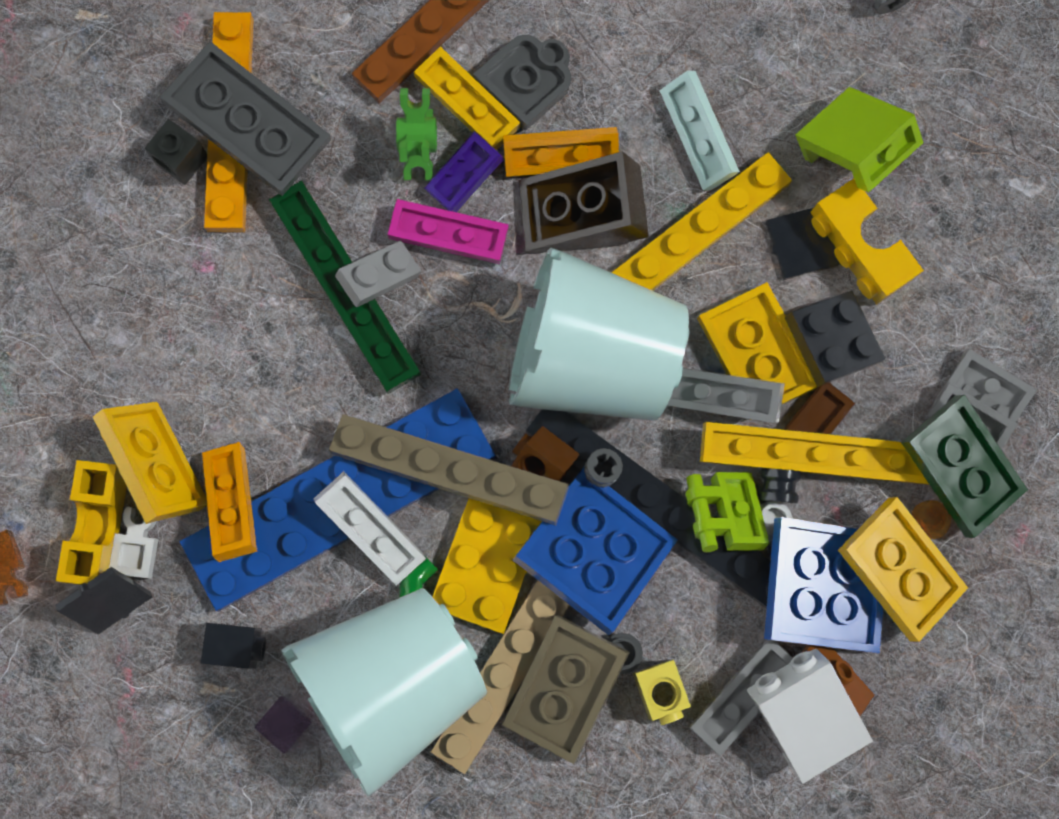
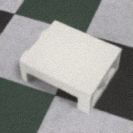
M818 649L797 654L788 665L776 672L764 674L758 678L753 686L747 689V692L758 706L784 753L782 754L786 762L802 784L873 742L832 664Z

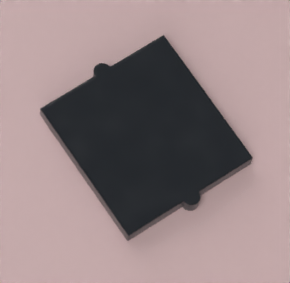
M813 208L766 220L773 244L771 253L777 257L784 280L841 265L834 254L836 247L828 236H820L812 225L811 219L813 215L810 212Z
M110 567L88 583L81 584L78 590L55 606L57 612L100 634L120 619L129 617V613L151 599L152 595L149 590L113 567Z

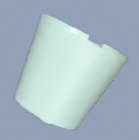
M550 248L541 263L534 283V289L540 290L535 308L527 307L523 319L509 390L515 391L516 394L511 393L509 404L526 408L657 420L664 412L674 388L678 387L682 377L683 366L681 364L689 337L687 306L563 251Z
M423 588L281 649L297 682H302L311 696L308 698V701L355 779L359 778L360 786L367 796L375 793L487 694L485 683L475 663L478 657L472 645L465 637L461 639L454 628L455 622L445 605H438L434 598Z

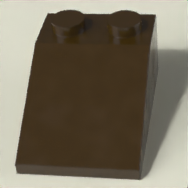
M623 151L519 180L525 249L528 253L547 252L550 248L562 251L615 246L649 237L641 167Z

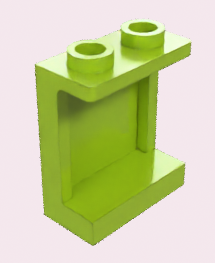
M848 87L795 134L806 161L813 163L822 156L852 171L857 187L867 193L924 143L913 113L852 87Z

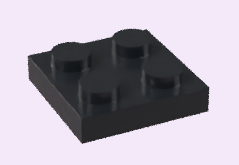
M852 290L793 311L784 317L817 387L859 372L885 360Z

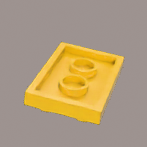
M768 282L700 314L697 320L727 375L785 383L782 399L783 405L816 389L817 385L784 318L786 316Z
M158 402L105 408L93 416L101 437L106 443L118 467V471L123 477L136 503V507L146 524L197 512L207 506V498Z
M898 497L888 498L838 549L839 553L910 642H920L968 589L967 585Z
M468 498L432 597L438 605L444 604L454 617L504 634L526 574V570L515 563L513 559L542 521Z

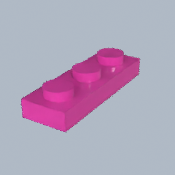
M397 199L387 235L390 240H401L403 243L500 265L509 224Z

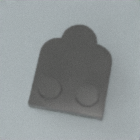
M520 35L512 39L473 73V78L520 121V127L526 131L568 93L571 83V72L568 68L570 55L565 45L558 40L548 39L541 42L534 36Z

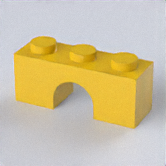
M853 178L815 205L810 212L813 215L811 222L820 236H828L835 245L834 254L843 267H849L858 279L857 286L861 293L868 299L872 298L877 305L911 282L924 270L902 240L885 249L873 248L864 241L861 235V224L878 208L867 193L857 187Z
M76 460L70 500L76 504L77 519L71 539L69 541H62L56 576L57 582L81 585L88 583L109 568L115 533L119 534L127 489V485L120 475L117 465Z

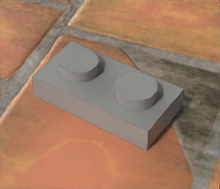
M400 240L340 268L335 277L357 308L416 279L422 271Z

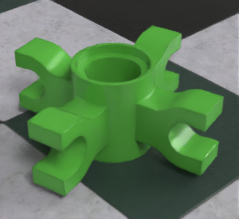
M408 88L400 89V105L404 111V117H397L396 143L400 162H405L404 180H411L412 168L417 166L425 170V180L433 178V164L430 160V153L437 152L436 117L433 116V109H428L431 98L430 88L422 89V101L419 103H413L409 100Z

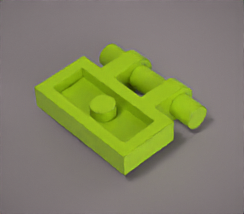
M716 472L710 479L711 486L703 485L700 474H692L686 478L688 490L685 493L687 504L693 507L696 521L692 526L695 537L700 539L703 552H712L718 549L716 536H724L727 550H764L770 542L752 473ZM708 504H716L719 518H711Z

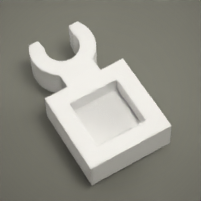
M126 507L123 513V522L128 528L127 534L115 533L109 568L113 567L125 576L152 579L158 539L147 538L148 531L153 529L156 522L146 524L144 521L141 524H137L134 520L136 509Z

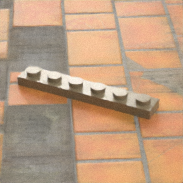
M342 414L329 447V452L332 455L555 526L557 525L569 489L566 483Z

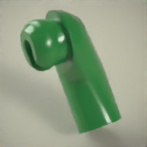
M426 556V559L400 582L399 598L423 588V584L438 570Z

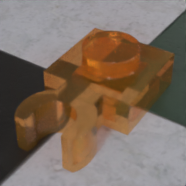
M11 530L0 532V605L2 606L8 604L5 592L10 586L15 588L18 597L24 598L28 596L27 585L15 575V571L25 568Z

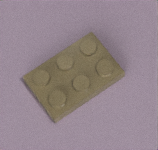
M555 615L502 725L568 762L576 763L630 652L560 615Z

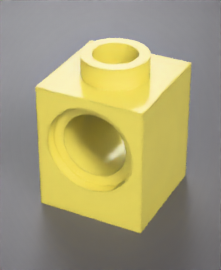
M668 660L632 673L649 720L659 719L660 724L665 725L684 717L682 710L691 706L674 660ZM666 682L673 690V697L668 704L660 706L654 702L652 691L656 684Z

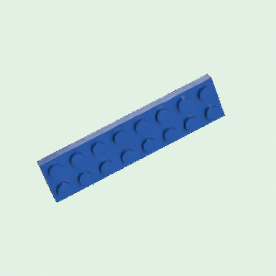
M458 388L386 427L489 460L496 458L494 451ZM333 456L251 502L257 552L218 563L212 556L209 525L179 542L216 611L220 612L350 539L314 501V498L343 471L388 517L439 488Z

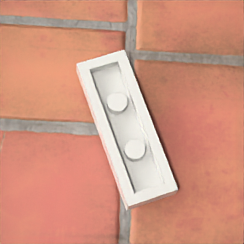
M344 471L314 498L315 503L396 586L426 559L415 544Z

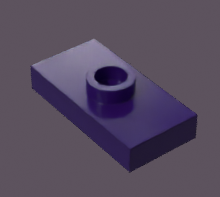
M474 131L424 189L448 211L457 212L504 158Z

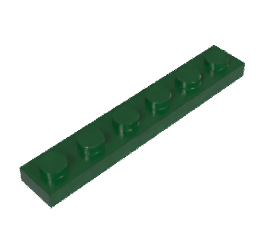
M301 180L292 185L283 196L277 194L270 198L271 205L387 394L392 393L420 376L421 373L376 299L356 308L335 277L340 268L353 262L303 181Z

